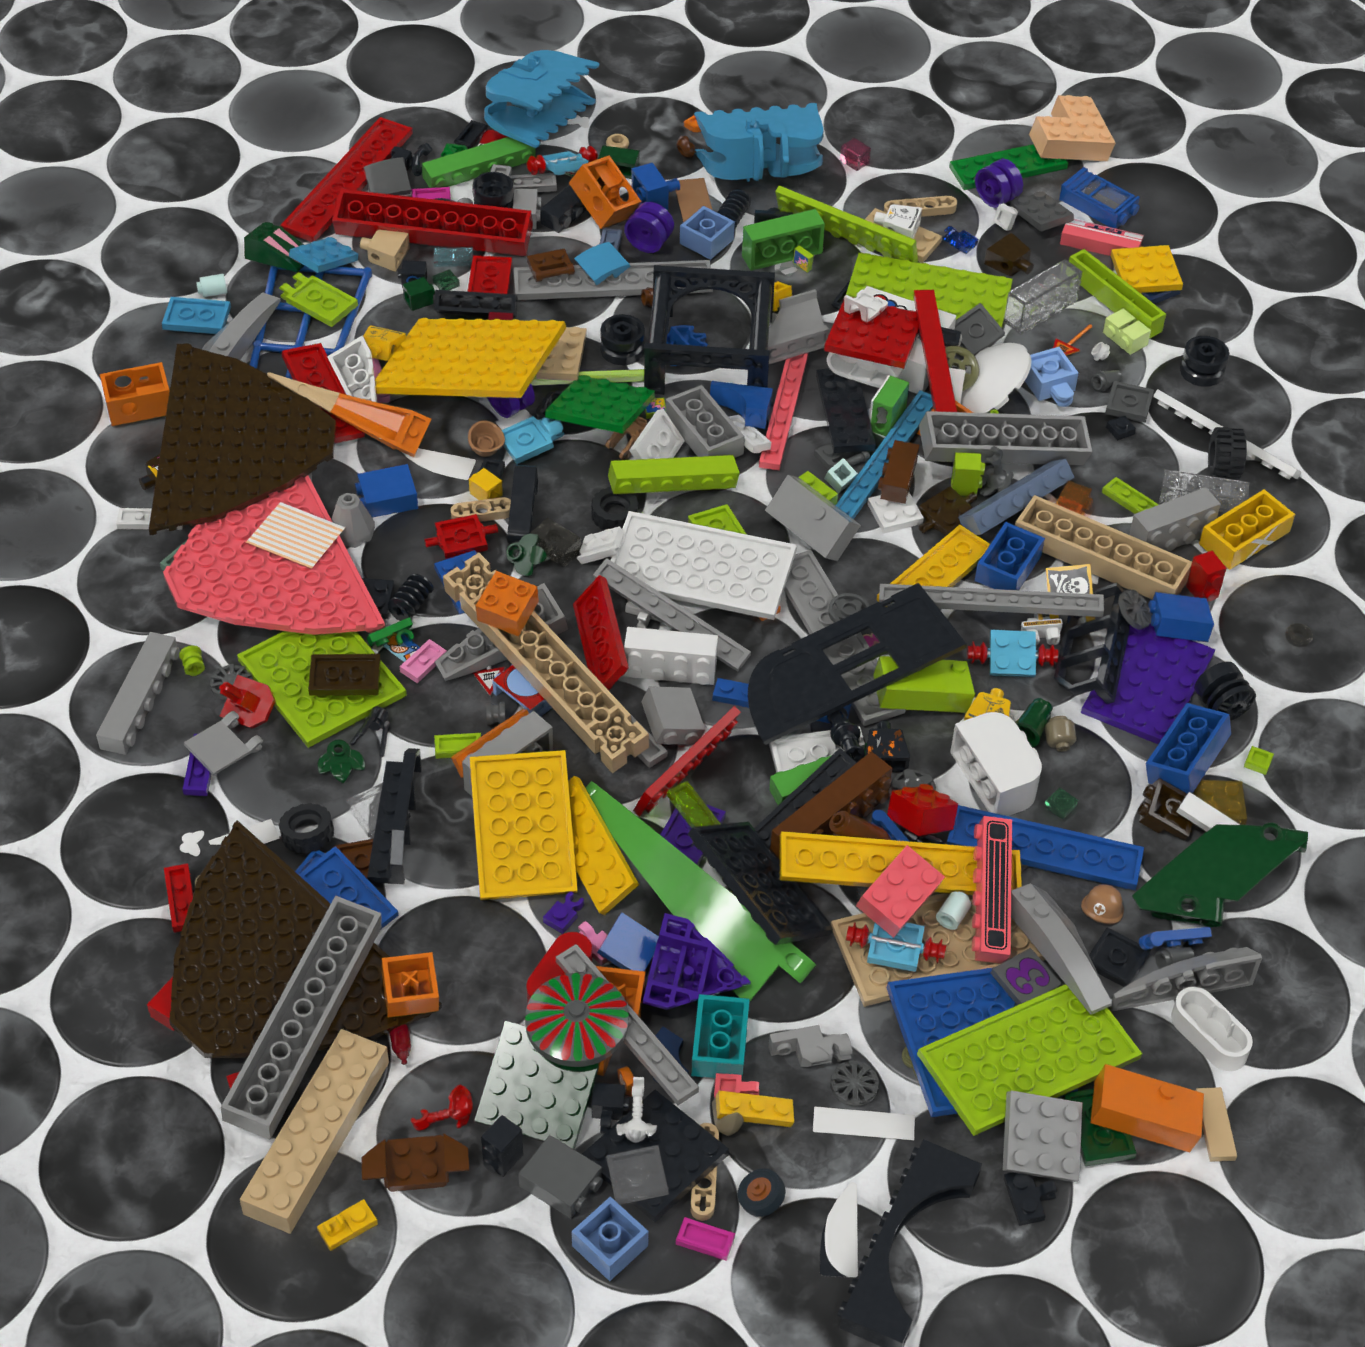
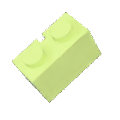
M1123 308L1106 317L1103 333L1131 355L1148 345L1151 330L1139 320L1133 323L1136 318Z

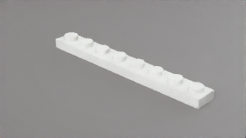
M1158 389L1153 396L1159 400L1157 404L1168 409L1171 406L1176 409L1174 414L1183 419L1187 416L1193 419L1191 422L1193 425L1200 429L1204 426L1209 428V434H1212L1215 427H1223ZM1246 440L1247 456L1255 459L1256 456L1261 458V464L1270 469L1273 467L1280 469L1278 474L1289 480L1291 476L1296 479L1299 478L1302 473L1301 471Z

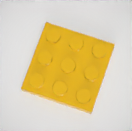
M1169 245L1111 250V258L1117 275L1139 293L1182 290L1183 282Z

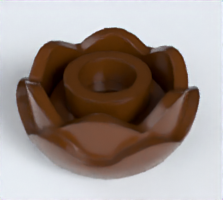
M680 136L678 138L676 147L681 155L693 157L697 152L694 150V144L689 142L687 136Z

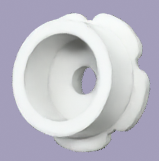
M1099 342L1091 351L1094 360H1105L1110 354V346Z

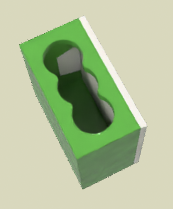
M891 375L887 376L871 400L869 419L873 432L886 437L904 413L907 405L909 382Z

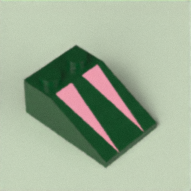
M263 222L244 237V256L247 260L298 272L305 266L289 257L290 249L304 244L280 226L273 225L270 222Z

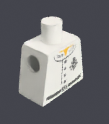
M892 204L887 214L876 212L874 223L914 239L921 222L922 208Z

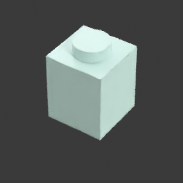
M843 458L827 472L824 479L839 494L854 481L858 473Z

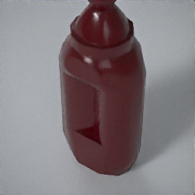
M404 1024L394 1028L389 1034L393 1052L402 1060L401 1064L406 1065V1059L409 1056L412 1045L409 1028Z

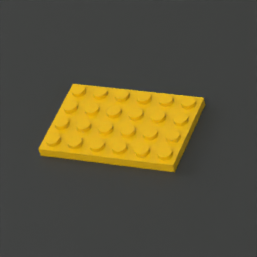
M566 751L470 757L480 900L568 894L571 891L577 893Z

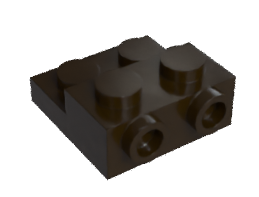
M1160 778L1153 784H1148L1143 791V796L1146 797V800L1141 803L1137 814L1141 815L1139 822L1157 833L1164 829L1183 841L1187 839L1193 822L1176 812L1187 794Z

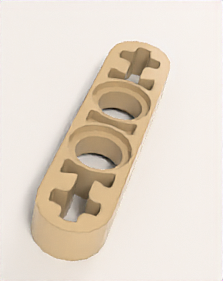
M952 196L891 200L884 204V212L886 213L892 204L922 208L921 217L953 214L957 208V200Z
M711 1123L700 1125L719 1140V1132L715 1125ZM717 1166L704 1177L712 1183L710 1187L700 1188L696 1185L692 1188L691 1214L697 1220H708L714 1214ZM701 1196L706 1197L705 1211H700Z

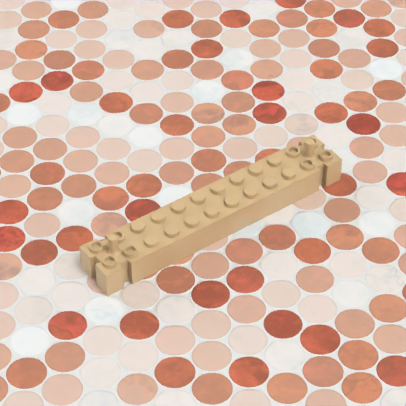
M480 553L466 560L465 568L462 570L456 567L443 576L446 593L455 602L460 600L461 609L594 754L600 752L601 761L612 773L627 764V756L631 754L635 758L649 748V733L637 721L633 724L631 723V714L534 610L519 637L477 621L475 606L496 570L491 572L490 563Z

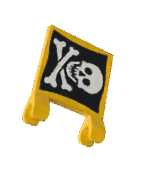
M1090 564L1046 568L1048 592L1093 594ZM1049 614L1050 619H1059V615ZM1086 616V622L1095 620V617Z

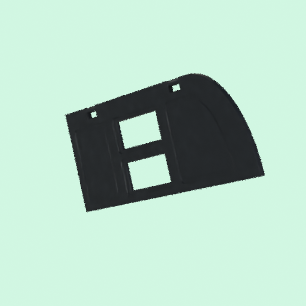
M917 583L882 602H877L791 643L790 646L781 650L778 649L760 660L751 674L748 685V704L754 726L764 745H767L967 648V643L922 586ZM894 602V604H892V605H890V606L884 608V606L889 605V604H891V603ZM868 628L880 642L834 665L823 651ZM886 653L890 655L899 667L853 690L850 689L841 676Z

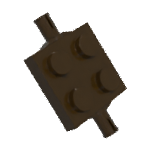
M949 486L919 505L918 509L926 519L925 523L919 525V530L925 533L934 528L944 536H947L958 525H961L958 517L973 508L970 503L977 500V495L971 492L966 497H962Z

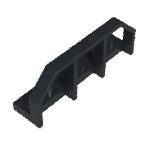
M1118 583L1093 590V594L1104 595V599L1115 595L1111 615L1079 625L1077 623L1082 616L1068 615L1054 679L1058 684L1074 696L1095 690L1096 694L1106 704L1115 702L1130 630V624L1122 615L1119 607V596L1124 590ZM1108 627L1105 644L1071 654L1074 638ZM1101 657L1096 678L1073 685L1065 681L1067 667Z
M408 748L404 752L403 762L386 761L367 876L371 883L405 884L403 865L404 845L411 844L408 810H416L413 774L414 772L421 773L422 771L420 749Z

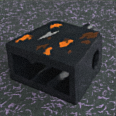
M880 721L877 724V728L869 730L865 756L872 751L892 767V772H903L909 768L910 754L903 731L901 729H891V723L888 721Z

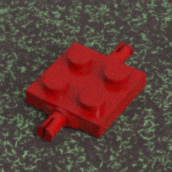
M477 514L436 522L437 537L424 539L426 548L439 545L443 550L445 559H449L474 550L476 553L487 551L486 535L498 533L497 524L483 526Z

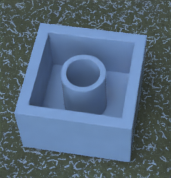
M703 206L680 225V244L711 260L734 240L735 221Z
M609 1197L572 1230V1247L604 1277L611 1281L648 1247V1230L613 1198Z

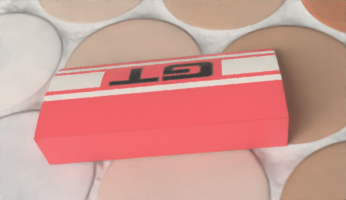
M1074 219V221L1065 224L1060 245L1111 256L1112 249L1141 247L1144 235Z

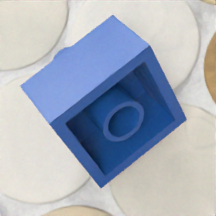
M653 162L632 168L631 187L642 201L639 205L644 202H654L660 204L668 211L669 192L680 190L679 180L674 178L665 181Z

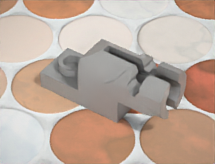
M819 1025L773 1033L769 1036L771 1056H783L796 1051L801 1067L831 1064L832 1056L838 1062L852 1059L850 1055L852 1054V1046L848 1034H831L823 1037Z

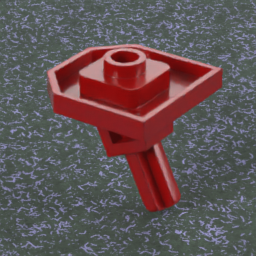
M237 675L233 685L224 682L223 685L219 686L220 694L227 697L219 717L223 719L228 713L235 711L239 715V719H237L238 724L250 729L267 722L276 702L268 685Z

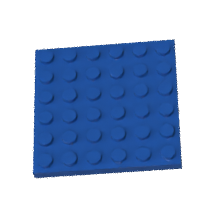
M992 968L892 981L887 984L886 988L931 1117L957 1114V1112L920 1060L917 1052L921 1047L1017 1006L992 976Z

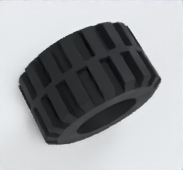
M1214 428L1208 448V471L1212 480L1239 481L1242 477L1247 453L1246 436L1242 428Z

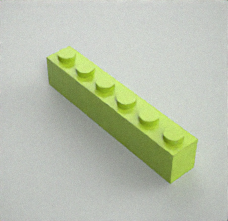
M1085 249L1070 256L1067 275L1114 313L1124 308L1136 318L1133 323L1139 320L1151 330L1150 338L1163 331L1166 318L1165 312Z
M723 455L611 461L608 478L613 494L736 488L740 472L734 456Z

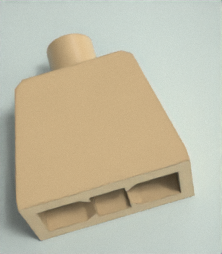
M377 230L372 239L362 237L360 248L368 251V260L371 263L396 271L410 249L409 234Z

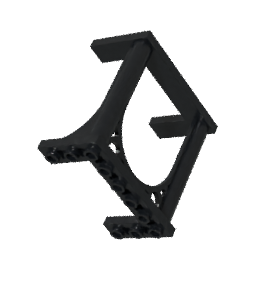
M654 265L648 343H645L644 387L654 390L655 394L664 395L665 366L676 365L748 370L747 386L768 388L770 356L768 340L769 326L772 323L775 272ZM706 289L721 290L739 297L746 303L751 312L749 349L667 344L669 318L673 317V305L678 299L688 293Z

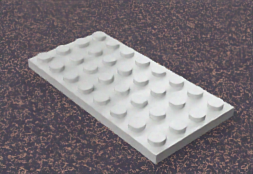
M632 511L628 512L622 528L624 535L619 548L615 549L617 554L612 556V562L668 598L771 620L775 619L797 551V545Z

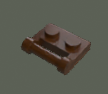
M565 248L527 256V263L536 282L554 276L575 274L573 263L570 262Z

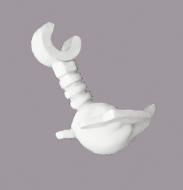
M633 1077L632 1096L634 1102L632 1103V1120L628 1123L617 1124L616 1126L618 1135L626 1134L627 1139L635 1143L644 1140L646 1134L652 1136L657 1130V1125L645 1123L641 1119L643 1114L644 1077Z

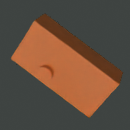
M1105 1064L1094 1083L1091 1123L1190 1153L1202 1135L1204 1093Z

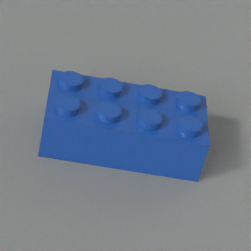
M1186 703L1145 763L1148 783L1153 784L1160 778L1186 794L1189 792L1193 793L1231 735L1229 714Z

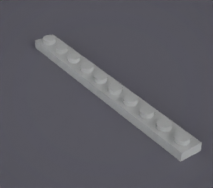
M880 584L879 602L913 585ZM922 586L939 609L1103 617L1104 595Z

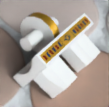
M1034 614V618H1027V621L1021 623V631H1036V645H1039V638L1045 637L1049 645L1059 643L1062 628L1061 618L1050 619V617H1042V614Z

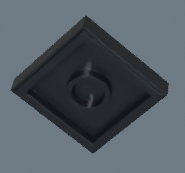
M1107 927L1089 956L1099 975L1122 987H1126L1137 976L1150 955L1151 949L1143 950L1139 943Z

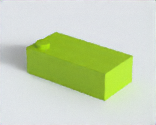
M880 656L873 677L876 679L899 667L891 657ZM941 660L878 690L877 696L880 708L967 713L975 692L967 661Z

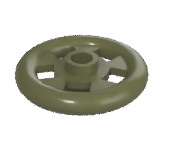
M960 346L945 347L946 356L949 359V368L957 366L958 369L965 370V366H971V374L965 373L962 391L969 389L974 385L979 376V364L976 357L969 350ZM955 354L963 356V361L954 359Z

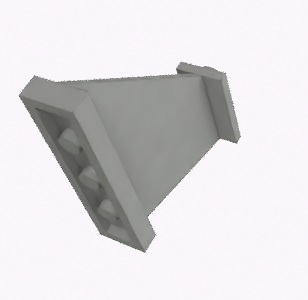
M814 289L779 300L780 311L769 327V364L824 348L830 332L829 328L823 323L817 300V291Z

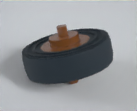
M757 1169L744 1177L739 1185L737 1194L739 1203L747 1213L762 1217L773 1213L781 1206L786 1190L784 1182L777 1173L770 1169Z

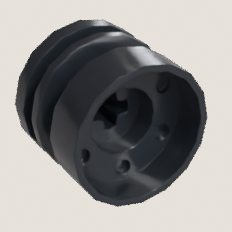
M499 172L480 174L473 182L474 204L513 208L514 192L512 179Z
M1221 662L1210 667L1200 675L1194 686L1195 692L1208 709L1229 714L1230 721L1248 711L1256 699L1254 689L1250 687L1248 681L1244 680L1243 674L1232 662Z

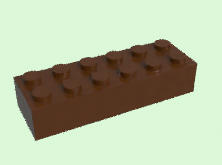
M871 751L772 830L770 849L780 860L781 831L834 836L829 823L832 816L839 811H847L860 818L863 816L867 817L874 807L879 803L883 804L888 799L890 783L892 781V767Z

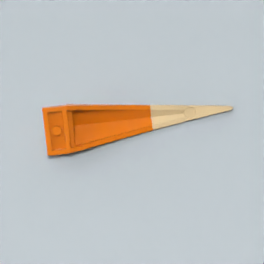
M267 373L269 378L293 392L307 397L317 406L393 450L397 449L412 457L415 456L431 422V418L413 410L341 394L277 374Z

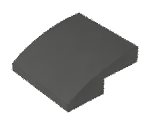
M403 157L379 161L364 167L369 192L391 195L410 194L411 187Z

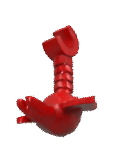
M461 1084L457 1085L448 1097L450 1101L448 1109L432 1113L422 1109L420 1111L423 1116L421 1119H410L415 1130H424L431 1123L449 1119L450 1117L458 1120L457 1128L467 1125L473 1109L470 1091Z

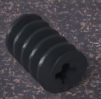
M735 189L728 194V197L717 213L735 221V229L751 205V197L745 191Z
M410 575L389 600V612L399 621L412 617L415 611L420 608V605L424 603V599H427L429 593H432L434 590L432 583L422 575Z

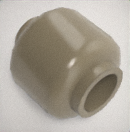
M1055 716L1049 719V722L1045 725L1048 746L1056 748V751L1059 752L1069 750L1070 746L1076 742L1074 722L1067 719L1066 716Z

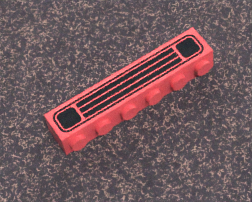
M983 816L980 823L976 824L974 828V838L977 839V846L974 849L973 859L977 861V868H975L973 873V883H976V891H974L972 903L976 906V913L973 915L972 928H976L972 939V951H975V961L1001 964L1007 961L1011 953L1012 819Z

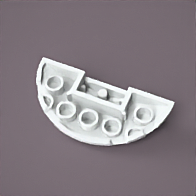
M1002 343L987 347L975 355L979 364V376L973 386L962 391L960 404L973 413H988L992 408L1000 409L1009 401L1008 394L1014 388L1019 389L1028 376L1032 361L1026 347L1017 343ZM971 366L967 367L965 373L971 374Z

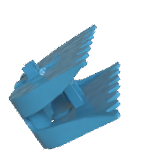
M540 50L531 52L522 60L518 59L510 68L498 72L487 82L486 97L493 101V103L485 107L484 119L497 132L537 148L540 145L537 139H549V134L546 132H558V126L556 125L565 126L568 124V120L565 118L575 119L577 117V113L574 111L584 112L586 110V106L583 104L593 105L596 103V99L571 85L570 82H579V75H588L589 69L587 68L596 69L599 67V63L558 51ZM507 102H511L515 106H507Z
M809 103L805 108L792 104L787 109L771 106L767 111L755 107L750 112L734 109L732 113H725L722 110L714 111L712 115H708L705 112L694 113L706 145L713 150V152H707L704 149H696L697 152L695 154L702 162L707 173L713 177L726 180L746 179L747 182L750 181L749 178H753V180L759 181L763 177V168H768L771 176L785 178L787 176L807 173L823 164V155L819 153L816 146L821 143L824 133L816 103ZM776 137L780 138V145L776 143Z

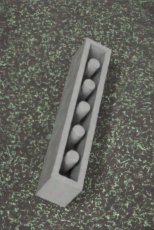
M153 632L149 633L96 734L101 750L126 755L129 748L135 744L137 732L143 728L145 717L148 711L152 710L154 699L157 694H160L164 679L170 675L171 666L174 660H177L179 657L180 649L177 647L176 637Z

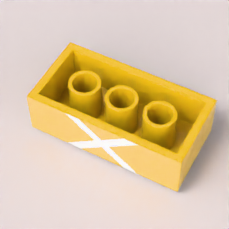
M1263 489L1205 525L1199 545L1206 551L1213 550L1221 562L1231 570L1289 533L1295 513Z

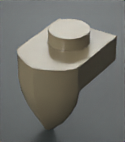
M714 1098L712 1109L715 1126L720 1133L727 1136L733 1135L742 1126L743 1116L735 1112L717 1119L716 1098Z

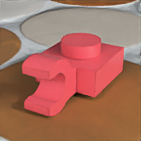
M716 1073L714 1098H716L719 1090L759 1095V1082H742V1075Z

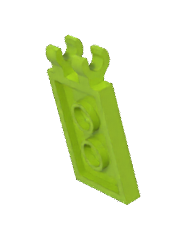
M298 272L293 276V279L297 280L294 284L296 289L287 283L279 287L280 290L284 291L280 297L286 300V303L330 327H333L358 306V299L313 275L307 278Z
M728 504L688 516V522L691 524L746 534Z

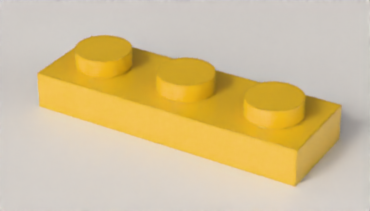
M720 1090L716 1094L717 1119L738 1112L743 1116V1122L792 1127L794 1124L793 1099Z

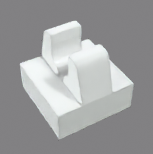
M1004 203L999 204L993 222L1006 231L1011 230L1018 210Z

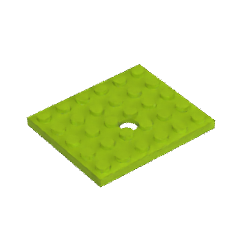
M283 631L237 655L238 661L242 666H245L246 670L252 675L253 680L266 684L271 688L276 701L274 706L308 748L368 717L373 707L385 708L407 696L406 689L382 661L380 664L379 695L309 696L311 654H375L357 632L312 635Z

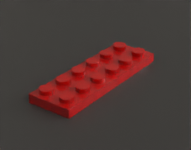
M321 343L282 350V358L293 380L346 395ZM319 407L336 421L335 443L365 436V433Z
M599 575L573 603L587 668L609 691L615 682L627 672L629 667L607 579Z
M733 706L643 793L633 811L639 817L645 811L650 813L658 805V801L661 798L664 799L671 793L672 787L676 783L680 784L688 776L687 773L691 769L695 770L701 764L705 755L709 756L717 748V744L720 741L724 742L730 736L734 727L739 723L736 719L741 712Z

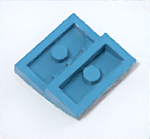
M610 242L596 245L574 258L576 263L596 285L600 284L611 274L616 278L631 267Z

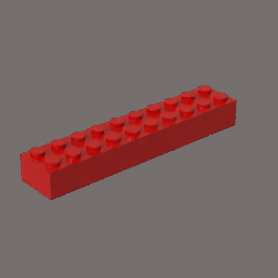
M340 189L332 219L335 234L373 238L377 230L405 232L409 234V243L519 256L527 255L533 227L531 210Z

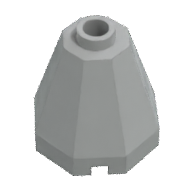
M345 493L339 496L331 520L333 523L345 527L339 535L345 547L356 548L361 545L362 541L366 540L368 542L372 539L375 521L356 494Z

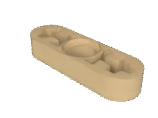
M501 497L457 503L451 507V519L477 514L480 522L509 518L511 500ZM481 508L488 510L485 513L477 512V510Z

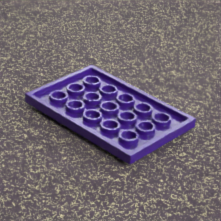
M1150 623L1149 626L1141 630L1130 625L1115 702L1106 704L1093 690L1082 706L1081 713L1159 744L1186 703H1190L1195 693V683L1200 675L1207 670L1216 649L1193 640L1156 636L1154 626H1151Z

